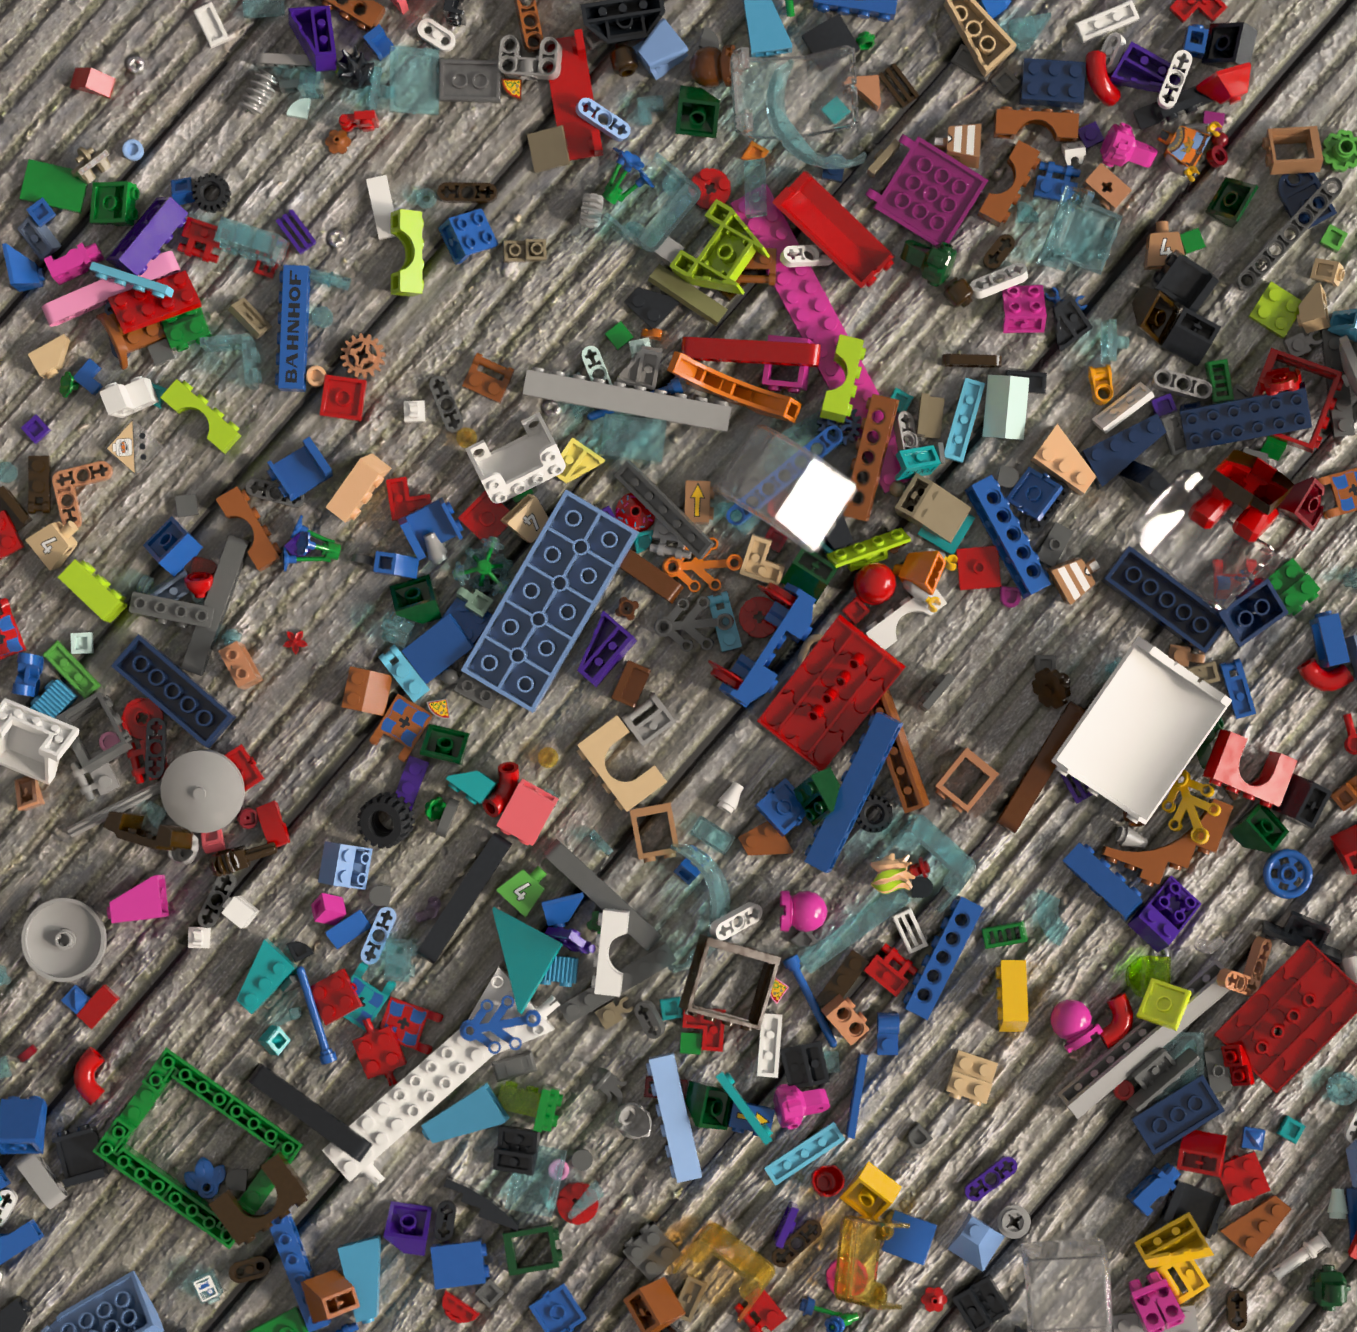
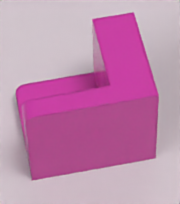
M321 893L311 904L314 922L335 926L346 915L344 900L339 896Z

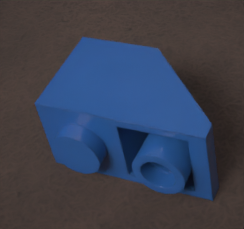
M376 551L373 572L375 574L417 579L419 560L418 558L401 554Z

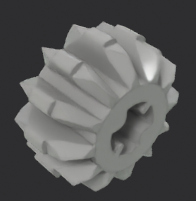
M585 193L583 195L579 219L581 226L591 229L599 227L604 200L602 195H597V193Z

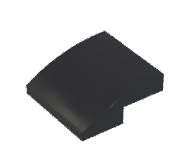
M840 14L826 20L802 35L803 41L821 72L839 64L841 60L853 55L860 49Z
M821 1040L780 1049L788 1086L795 1085L797 1088L830 1082Z
M499 1126L497 1148L494 1149L493 1170L532 1176L537 1162L540 1132L513 1126Z
M990 1274L952 1297L972 1332H979L991 1326L994 1321L1011 1313V1308Z

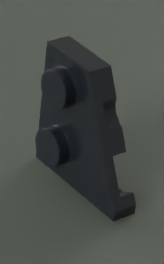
M637 287L624 301V304L653 329L657 328L675 310L680 302L673 297Z
M1068 294L1052 306L1057 348L1062 352L1093 327L1072 295Z

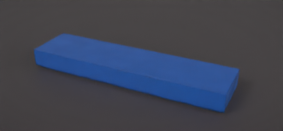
M859 1053L857 1058L846 1128L847 1138L855 1139L868 1055L865 1053Z

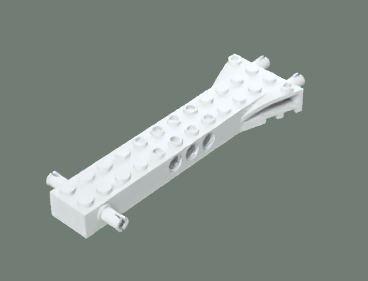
M501 966L496 970L468 1020H473L481 1008L482 1001L485 999H490L494 1007L490 1012L486 1013L480 1024L488 1023L502 1004L501 1001L504 996L510 995L514 998L509 975ZM553 995L539 1007L535 1006L530 1000L524 1012L520 1014L517 1011L514 999V1005L508 1008L501 1020L525 1016L529 1010H537L541 1015V1022L536 1027H529L527 1024L503 1028V1030L513 1037L520 1038L522 1043L551 1032L555 1028L547 1020V1016L561 1004L557 1000L550 1006L556 999ZM505 998L504 1004L509 1006L512 1004V1000ZM484 1002V1009H490L491 1004L489 1002ZM530 1015L529 1021L531 1023L536 1022V1016ZM467 1027L466 1032L473 1034V1027ZM459 1029L349 1126L373 1144L361 1162L353 1159L331 1142L322 1151L349 1182L359 1173H364L374 1187H376L385 1177L375 1168L373 1161L495 1054L490 1053L488 1047L476 1039L473 1041L463 1039ZM491 1031L482 1032L490 1040L498 1041L501 1044L500 1052L510 1049L507 1042ZM513 1040L511 1044L515 1047L520 1043L518 1040ZM494 1043L491 1045L492 1051H497L499 1049V1046Z

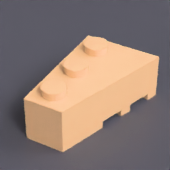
M1058 424L1052 429L1031 459L1033 463L1057 480L1066 483L1071 490L1080 496L1087 491L1096 478V475Z
M373 453L360 458L326 508L345 523L351 519L355 520L361 513L360 508L371 499L373 491L380 486L384 477L392 468Z

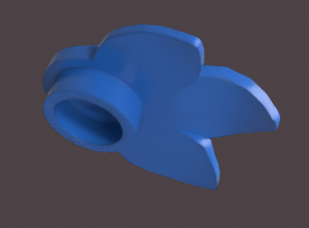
M201 1157L198 1160L195 1172L189 1171L184 1173L187 1186L191 1190L198 1191L199 1195L205 1199H211L218 1193L219 1185L226 1177L224 1165L214 1168L212 1163L205 1157ZM210 1184V1190L205 1192L204 1187Z

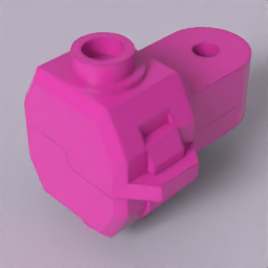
M1126 123L1111 126L1100 150L1103 159L1102 163L1109 167H1113L1114 164L1121 167L1130 161L1148 168L1151 167L1158 151L1146 143L1135 140L1131 130L1132 127Z
M782 1084L776 1087L773 1097L778 1122L782 1128L787 1127V1129L799 1127L803 1117L806 1115L821 1113L830 1108L825 1089L802 1092L795 1085L788 1086V1084Z

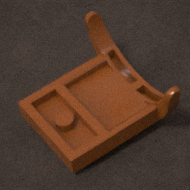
M103 312L96 315V318L102 323L110 337L122 370L128 367V353L161 341L166 337L159 322L123 334L114 313L107 315Z

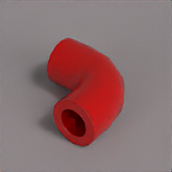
M1090 51L1086 55V75L1089 85L1096 97L1105 106H1113L1119 101L1121 92L1114 86L1108 76L1106 54L1102 51Z
M1311 658L1297 667L1302 678L1311 687L1320 691H1335L1354 681L1351 672L1344 664L1331 671H1325L1319 666L1315 658Z
M504 762L498 766L499 780L497 788L483 801V809L491 817H497L504 812L519 784V766L514 762Z
M1125 992L1107 1001L1113 1017L1111 1023L1102 1028L1103 1032L1099 1034L1107 1049L1113 1047L1129 1033L1133 1024V1010Z
M89 1047L76 1063L73 1076L77 1091L90 1106L105 1092L95 1080V1072L105 1059L93 1047Z

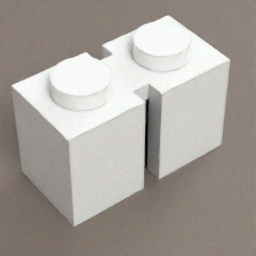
M241 895L229 897L222 906L224 908L222 914L240 929L248 927L260 912Z

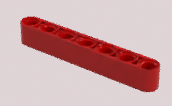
M682 337L681 353L697 361L819 367L821 345L797 342Z

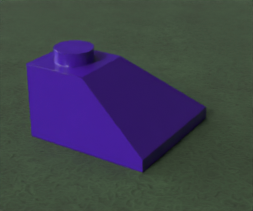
M391 1201L384 1238L403 1253L425 1256L432 1207Z

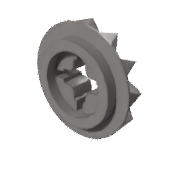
M1012 1204L1004 1207L998 1214L997 1225L1004 1236L1017 1239L1023 1237L1028 1232L1031 1219L1023 1207ZM1009 1214L1014 1218H1019L1017 1221L1019 1229L1014 1225H1008L1010 1222Z

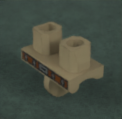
M83 147L78 148L77 153L79 156L75 158V161L78 164L82 161L84 162L73 169L71 173L74 177L79 176L85 184H89L96 179L91 170L92 167L96 166L100 173L105 172L111 167L107 159L109 153L105 149L103 151L99 150L90 156L94 153L92 147L87 150Z

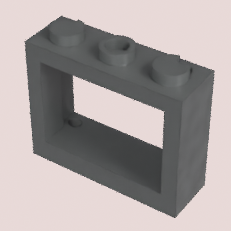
M100 691L56 716L57 720L74 726L73 722L100 706L105 711L121 742L92 759L79 735L71 744L83 769L89 773L133 748L130 743L132 737L126 729L123 730L121 726L123 721L117 712L114 713L112 709L114 704L108 695H103Z

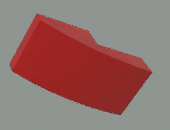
M274 800L257 807L258 818L267 843L274 842L277 847L290 843L287 826L282 821L278 803Z
M1242 1045L1221 1046L1224 1066L1230 1068L1232 1086L1255 1084L1251 1065Z

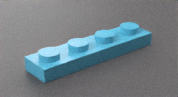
M93 261L90 266V270L96 273L95 277L107 281L108 278H111L118 285L126 287V284L133 286L134 290L142 293L148 290L155 297L164 299V296L172 298L174 290L168 285Z
M969 378L964 379L944 450L945 459L963 463L985 383Z
M833 1121L766 1165L764 1169L776 1186L846 1139Z

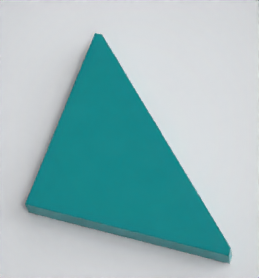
M493 907L492 911L517 1011L522 1014L563 944Z

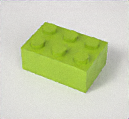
M74 559L58 578L103 621L112 623L128 606L124 602L126 597L118 590L111 589L109 587L111 583L99 574L96 575L94 573L96 569L89 562Z

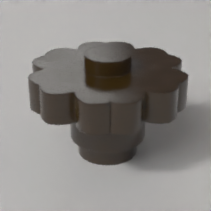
M1047 667L1035 673V680L1032 681L1033 692L1038 695L1039 702L1047 708L1052 706L1054 709H1058L1068 703V697L1071 695V682L1067 674L1059 673L1056 669L1050 670Z

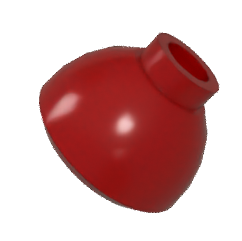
M208 572L191 573L184 578V583L187 589L194 594L195 598H204L212 587L213 575Z

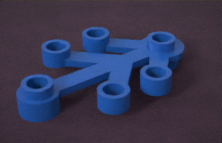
M506 995L502 998V1004L488 1023L480 1024L486 1013L490 1012L494 1007L490 999H485L482 1001L481 1008L473 1020H466L461 1024L460 1035L467 1041L476 1039L488 1047L490 1053L497 1054L501 1050V1044L498 1041L490 1040L482 1034V1032L491 1031L507 1042L512 1050H518L522 1046L521 1039L513 1037L503 1028L527 1024L529 1027H536L541 1022V1015L537 1010H529L525 1016L501 1020L508 1008L514 1005V998ZM510 998L512 1004L509 1006L505 1005L504 999ZM484 1002H489L491 1008L488 1010L484 1009ZM535 1015L536 1022L531 1023L528 1019L529 1016ZM467 1027H473L474 1033L468 1034L466 1032ZM513 1040L519 1041L520 1044L518 1047L512 1046L511 1043ZM492 1044H497L499 1046V1049L497 1051H492Z

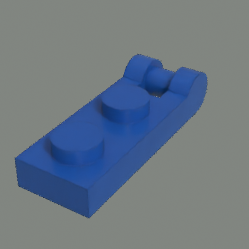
M1240 658L1234 659L1233 662L1227 664L1226 662L1219 663V670L1223 677L1228 697L1232 700L1230 705L1234 719L1256 714ZM1235 670L1237 676L1230 677L1229 671Z

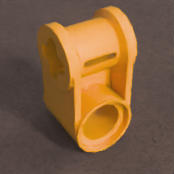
M1110 364L1097 368L1089 366L1088 378L1091 385L1092 399L1097 405H1106L1113 397ZM1104 390L1107 393L1108 398H1100L1098 396V391Z

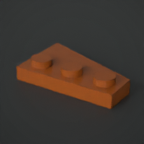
M1272 1195L1243 1216L1236 1218L1229 1225L1219 1229V1231L1253 1258L1291 1211V1208L1276 1195Z

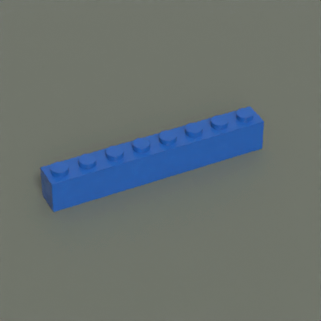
M877 712L876 715L873 714L869 719L868 725L870 727L867 733H863L859 740L861 746L858 752L855 751L850 759L852 764L849 770H846L841 777L843 783L838 792L834 811L824 818L822 826L817 827L813 836L815 840L805 851L804 855L807 857L804 862L824 873L832 871L903 725L902 722L883 712Z

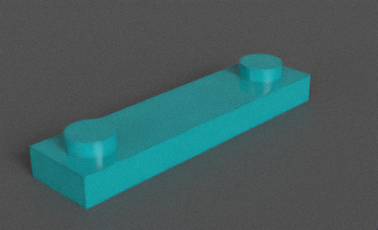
M722 1070L718 1072L715 1077L765 1145L772 1141L770 1135L773 1132L766 1123L762 1125L733 1086L735 1083L733 1077L729 1072L726 1074Z

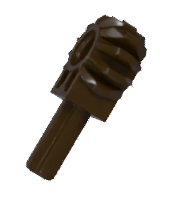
M270 842L247 850L245 845L228 848L211 855L208 860L209 867L214 876L220 877L232 874L238 870L248 868L251 863L250 861L276 854L277 846L274 842Z

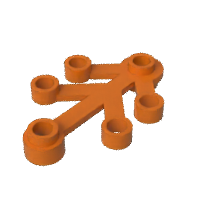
M711 537L710 539L716 542V546L711 548L703 559H698L695 556L691 562H683L685 558L676 559L675 557H668L662 564V570L670 577L677 576L688 586L692 593L698 592L701 585L699 581L692 580L684 570H692L709 585L710 590L718 591L721 588L720 580L714 579L704 569L728 568L731 571H738L742 567L743 560L739 555L732 554L727 559L703 561L712 550L718 547V540ZM736 559L738 565L736 567L731 566V560ZM673 563L676 565V570L671 571L668 566ZM713 581H717L719 583V587L717 589L711 587V583ZM697 583L698 589L692 590L690 585Z

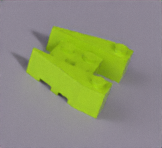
M716 199L704 216L713 227L717 228V231L697 259L680 250L669 267L677 276L691 285L743 295L745 292L736 282L742 271L756 252L767 258L770 255L733 208Z

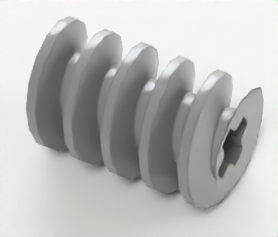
M260 68L258 70L261 74L255 73L254 75L257 81L251 80L250 82L253 88H246V92L249 95L243 94L241 98L244 102H238L241 108L253 115L255 113H263L259 108L260 106H267L263 100H271L267 93H275L272 85L279 86L275 77Z

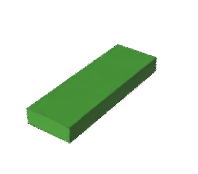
M57 640L42 654L84 699L90 697L101 686L60 641Z

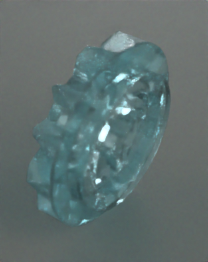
M1343 1071L1334 1073V1075L1328 1078L1325 1087L1327 1096L1332 1102L1338 1105H1349L1357 1099V1079L1355 1076ZM1336 1083L1341 1085L1346 1083L1345 1088L1350 1093L1341 1092L1338 1094L1339 1088Z

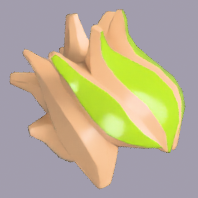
M891 853L881 858L880 861L871 862V867L878 872L874 881L871 882V886L881 894H890L899 889L908 891L910 888L912 889L913 886L909 879H915V876L909 873L910 870L907 869L912 864V862H907L909 855L895 859V854Z

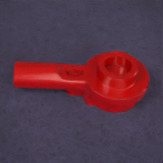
M1350 713L1343 715L1348 734L1344 741V748L1349 754L1357 755V734Z

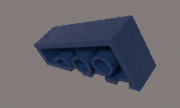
M1158 414L1080 453L1096 475L1094 483L1098 490L1166 433Z

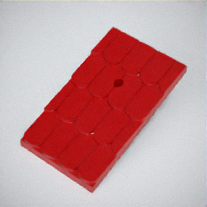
M839 615L757 722L817 770L822 771L826 769L906 666L897 661L895 657L881 648L852 623L848 622L842 615Z
M1307 940L1221 1026L1214 1036L1225 1046L1241 1044L1250 1062L1252 1072L1276 1094L1357 1014V985L1311 941ZM1274 1029L1279 1030V1036L1274 1034Z

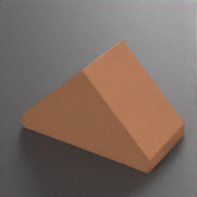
M879 75L855 76L847 79L846 86L875 111L880 109Z
M28 776L14 780L19 811H27L45 804L37 780Z

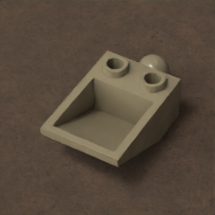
M915 473L907 488L901 481H894L889 487L892 496L901 497L895 506L898 516L950 544L972 509L936 483ZM919 491H924L922 496L918 495Z

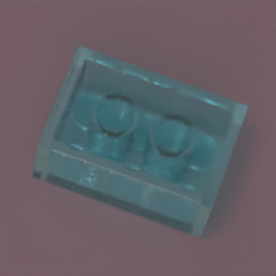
M221 217L214 237V241L220 244L219 248L224 249L225 252L236 255L238 252V254L251 261H255L257 258L264 265L273 268L275 264L282 266L290 244L279 234L225 217Z
M605 413L600 456L602 458L662 465L667 421Z

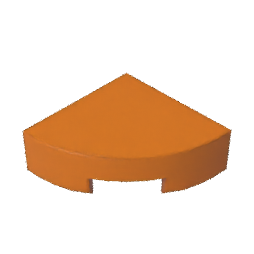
M751 141L741 160L746 162L760 161L768 155L769 150Z
M644 328L642 329L641 337H649V339L661 341L662 330Z

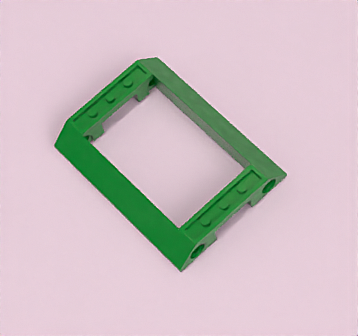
M166 1047L143 1079V1084L121 1115L116 1117L92 1152L230 1249L235 1240L209 1206L210 1203L127 1144L170 1081L174 1079L268 1147L275 1150L266 1162L281 1151L291 1165L304 1144ZM263 1169L260 1170L238 1201L244 1210L254 1215L275 1187Z

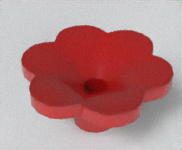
M927 1287L925 1294L921 1296V1302L925 1305V1309L928 1312L934 1310L937 1312L942 1311L943 1305L948 1300L947 1296L943 1294L941 1287Z

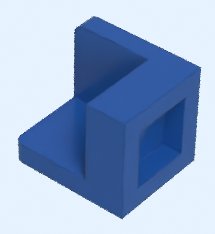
M380 24L363 36L365 43L380 61L395 50V46L386 36Z

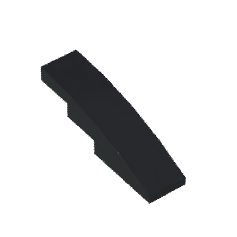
M449 1176L446 1178L444 1187L463 1193L461 1202L481 1208L478 1217L518 1230L520 1223L489 1196L464 1182Z

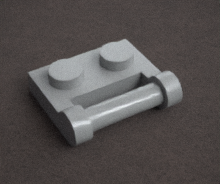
M654 692L649 695V699L628 715L625 713L621 716L643 747L676 723V720ZM654 704L658 707L657 711L637 726L633 724V720Z

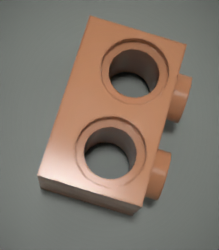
M838 994L821 1011L846 1041L853 1045L870 1030L865 1024L868 1020L861 1012L856 1013L853 1010L855 1005L848 997L844 999ZM840 1008H844L841 1014H837ZM857 1022L854 1028L849 1029L852 1023Z

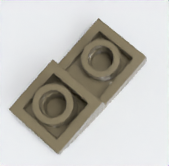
M546 239L502 242L503 263L547 260Z

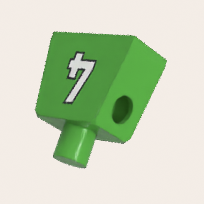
M539 866L531 874L522 869L496 891L524 917H527L545 890L539 882L547 873Z

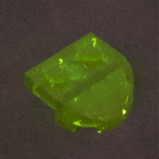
M1152 955L1137 957L1126 969L1125 979L1127 986L1130 987L1135 995L1143 998L1151 978L1170 984L1171 957Z

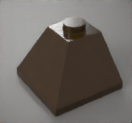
M1141 285L1132 302L1137 326L1158 345H1162L1180 309L1160 290Z

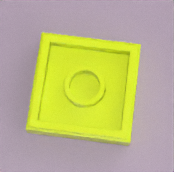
M1151 978L1136 1016L1137 1018L1177 1031L1192 992Z

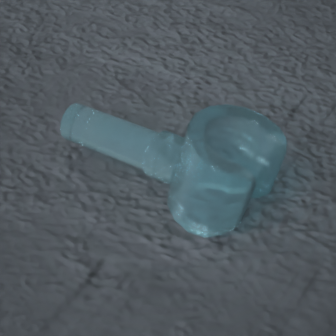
M301 1008L288 1009L290 1016L282 1018L275 1022L274 1025L280 1026L302 1016Z

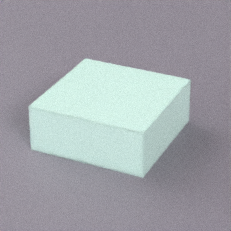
M92 632L71 633V654L94 653Z

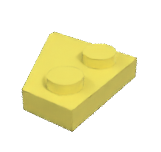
M572 437L561 453L566 465L565 470L555 477L567 484L605 462V459Z

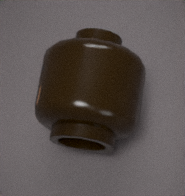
M621 44L616 46L610 54L614 73L621 77H628L635 73L639 64L634 48Z
M955 277L944 286V296L954 308L960 306L965 308L973 301L971 298L974 294L973 289L964 278L958 279Z

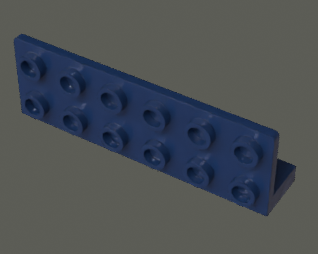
M1301 382L1299 384L1300 388L1296 391H1280L1273 396L1264 394L1201 406L1200 401L1180 405L1187 450L1311 428L1312 422L1305 382Z

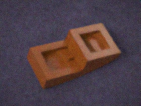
M1357 774L1331 794L1332 799L1343 812L1357 803Z

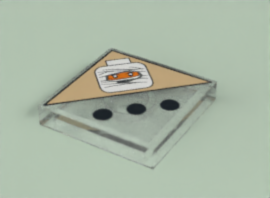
M132 418L105 447V450L137 477L164 446Z

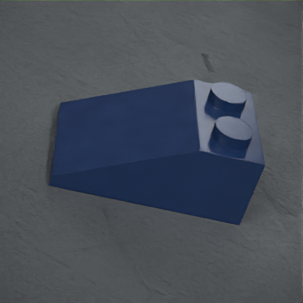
M1256 578L1242 588L1217 613L1237 647L1240 648L1289 612L1268 578Z

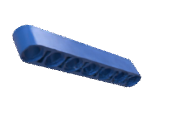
M837 426L827 427L727 511L726 517L728 522L735 526L744 524L839 445L843 439V433ZM831 430H836L839 433V438L836 441L828 440L827 435ZM814 444H821L823 446V450L819 455L811 452ZM799 457H804L807 461L806 466L803 468H797L795 465V461ZM783 470L790 472V479L786 482L779 479V474ZM766 484L774 486V492L771 495H765L763 492ZM756 497L758 505L755 508H749L747 506L748 499ZM735 510H739L742 513V518L738 522H734L731 519V514Z

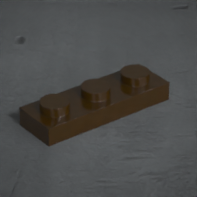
M852 949L815 1000L825 1006L838 994L844 997L869 961Z

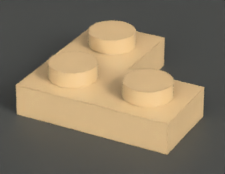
M752 534L739 574L765 583L771 582L779 586L785 566L766 560L772 540Z

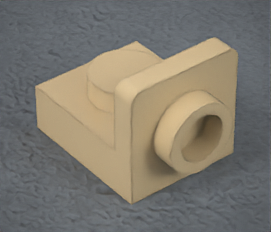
M1315 258L1310 278L1316 281L1332 283L1338 287L1340 281H1343L1345 276V269H1343L1341 263Z

